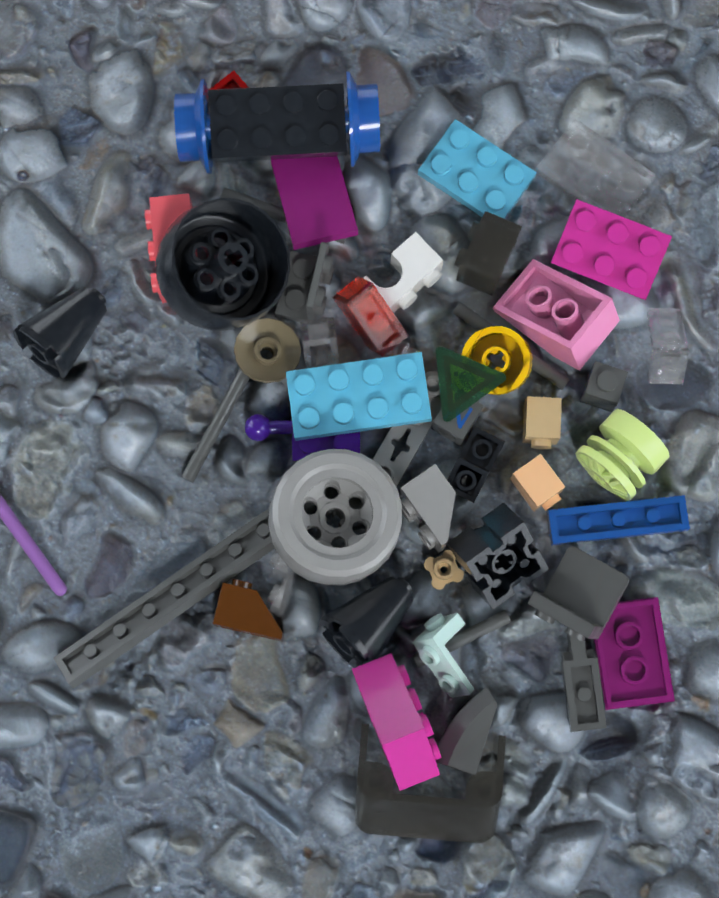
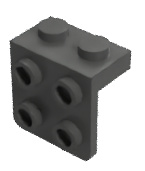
M569 547L544 593L534 591L528 604L537 609L535 615L551 624L557 620L567 626L564 632L583 642L585 638L599 639L629 584V578L624 573L579 548Z

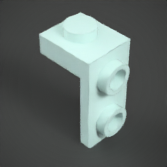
M440 613L425 623L426 629L412 643L418 650L421 660L429 666L438 679L439 685L445 693L452 698L470 695L474 691V687L445 647V644L465 625V622L458 613L446 616Z

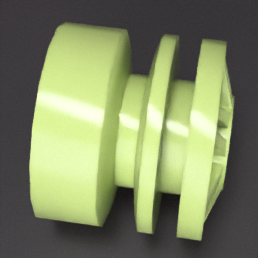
M615 409L599 426L605 440L592 435L587 439L588 446H581L575 454L588 474L600 486L619 498L629 501L637 494L635 487L641 488L646 484L640 470L652 475L670 456L664 443L644 423L624 410Z

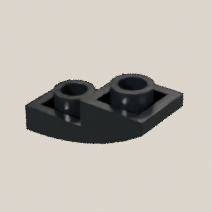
M476 426L474 427L447 479L457 495L473 503L475 502L505 443L504 440Z

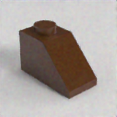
M232 579L231 584L222 583L213 625L283 642V632L257 590L252 589V583L238 579Z

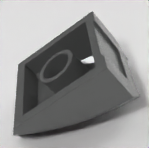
M487 687L473 696L449 723L437 744L442 758L436 760V763L476 775L497 708V703Z

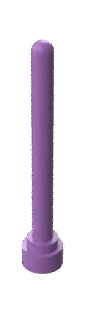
M0 494V518L52 591L58 596L64 595L67 592V586Z

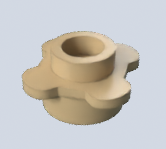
M451 550L444 551L443 555L436 558L428 557L424 562V568L430 572L432 578L431 585L437 590L443 589L446 584L451 582L458 583L464 577V572L458 568L455 561L456 558ZM441 567H446L447 572L442 573L440 570Z

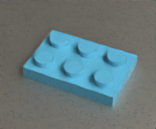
M456 119L418 169L420 177L497 228L504 222L537 173Z

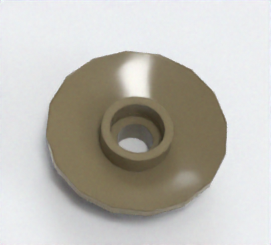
M264 318L258 319L242 328L236 337L234 355L237 365L245 375L254 381L273 383L285 379L286 371L296 369L300 360L301 347L299 338L291 327L282 321ZM263 350H269L273 356L270 359H264L260 353Z

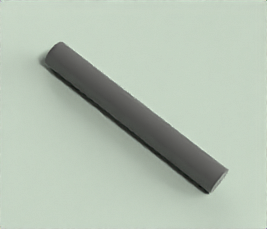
M503 610L455 634L445 644V647L450 653L511 623L510 617L506 610ZM419 652L412 655L418 668L426 665L421 660Z

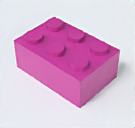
M576 199L551 263L646 300L672 236Z
M392 653L353 668V675L399 791L440 775L436 760L442 757L434 737L428 739L434 733L426 714L417 712L422 709L415 689H407L406 687L411 685V681L404 664L397 666Z

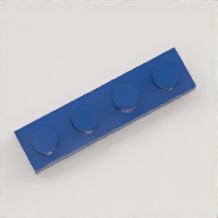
M685 495L547 511L551 546L682 532L690 529Z

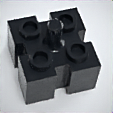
M502 503L481 518L484 523L482 527L475 528L474 530L468 527L447 542L455 558L465 569L464 573L473 589L492 609H495L516 594L513 590L515 585L521 581L528 585L549 570L540 551L532 544L534 540L524 521L505 503Z

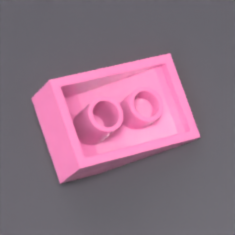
M532 259L493 307L494 312L553 357L579 371L620 321L611 297Z

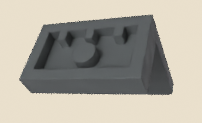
M321 242L318 257L290 251L288 283L281 298L278 300L275 312L276 317L315 325L317 315L323 317L327 297H325L326 287L324 285L331 284L334 272V255L329 254L328 243Z

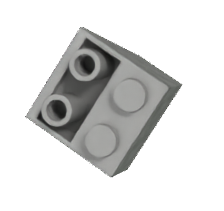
M434 464L402 486L399 496L404 517L408 522L414 520L417 523L420 531L418 536L428 550L434 548L439 554L444 551L448 542L456 492L437 465Z

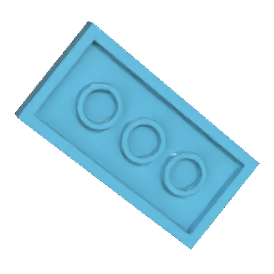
M422 352L286 371L295 441L432 421Z

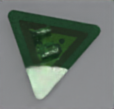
M442 346L436 348L443 420L446 422L456 418L506 381V375L502 372Z

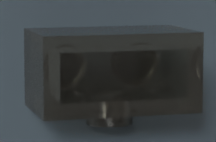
M485 211L480 223L474 220L467 235V239L471 241L468 249L461 247L454 266L459 268L456 281L493 296L517 243L522 226Z

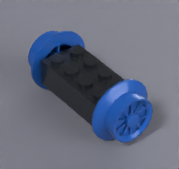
M350 71L346 72L347 106H345L343 83L208 90L206 79H201L196 93L175 94L174 97L175 136L179 161H200L207 174H212L213 160L217 163L347 156L346 133H349L350 165L354 167L360 153L380 152L377 84L357 85Z

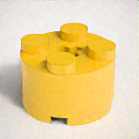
M490 326L475 332L467 340L462 350V363L496 377V380L480 392L491 395H503L517 390L525 383L532 369V353L526 340L517 332L503 326ZM502 352L504 354L502 360L505 362L503 368L497 366L493 370L491 368L493 362L489 357L491 354L498 355Z

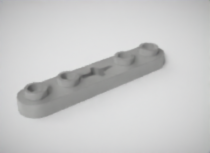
M429 371L425 373L432 421L391 427L373 458V461L377 462L389 474L396 487H398L432 427L434 419L447 400L446 378L440 372ZM406 431L410 432L406 442V447L410 450L408 452L401 451L395 461H390L395 448L391 444L392 441L399 442L404 437ZM352 497L350 507L356 510L362 507L361 500L358 497Z

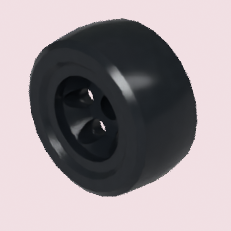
M218 198L201 202L183 212L167 229L159 244L155 261L156 278L159 288L169 307L183 320L196 327L210 331L233 330L250 325L263 317L281 298L287 286L290 273V252L286 239L277 223L265 211L252 203L235 198ZM214 238L225 240V244L218 245ZM202 248L207 254L205 260L197 258L195 254L196 249ZM227 257L232 262L230 266H227L224 262ZM247 269L246 280L242 276V271ZM201 273H207L210 276V285L201 283ZM225 283L233 286L234 292L232 296L224 292L223 286Z

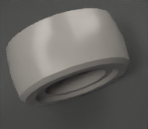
M327 449L302 458L282 476L273 491L270 501L268 527L274 548L281 560L293 572L308 581L323 585H346L371 575L389 559L398 542L402 527V503L397 487L391 477L377 462L361 453L350 450ZM328 487H334L338 492V496L335 499H328L324 494V490ZM358 497L362 502V507L357 510L352 509L349 506V499ZM305 503H314L317 507V512L313 515L307 514L303 507ZM327 515H332V518L336 515L341 519L338 528L327 525ZM357 522L362 523L366 528V532L356 535L352 530L353 524ZM316 528L321 537L315 540L308 533L309 529ZM339 538L345 543L343 548H334L331 545L332 540Z

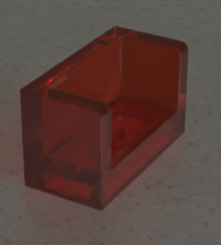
M357 277L332 297L367 348L384 357L409 336L372 282Z

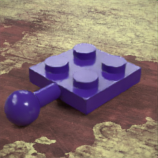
M254 414L245 422V433L254 441H262L270 434H292V462H297L312 453L327 449H346L360 453V432L295 441L292 421H270L262 414Z

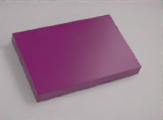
M338 156L271 160L293 250L358 235L357 224Z
M658 597L618 602L599 639H593L595 657L598 658L604 710L675 701Z

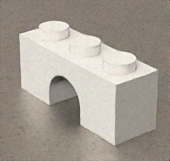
M417 232L391 253V265L401 276L400 281L396 285L389 288L379 287L366 275L341 297L343 309L368 335L375 329L378 332L383 330L392 321L393 317L391 315L400 307L403 310L408 308L418 297L416 293L423 286L431 287L442 276L440 271L442 270L443 259Z

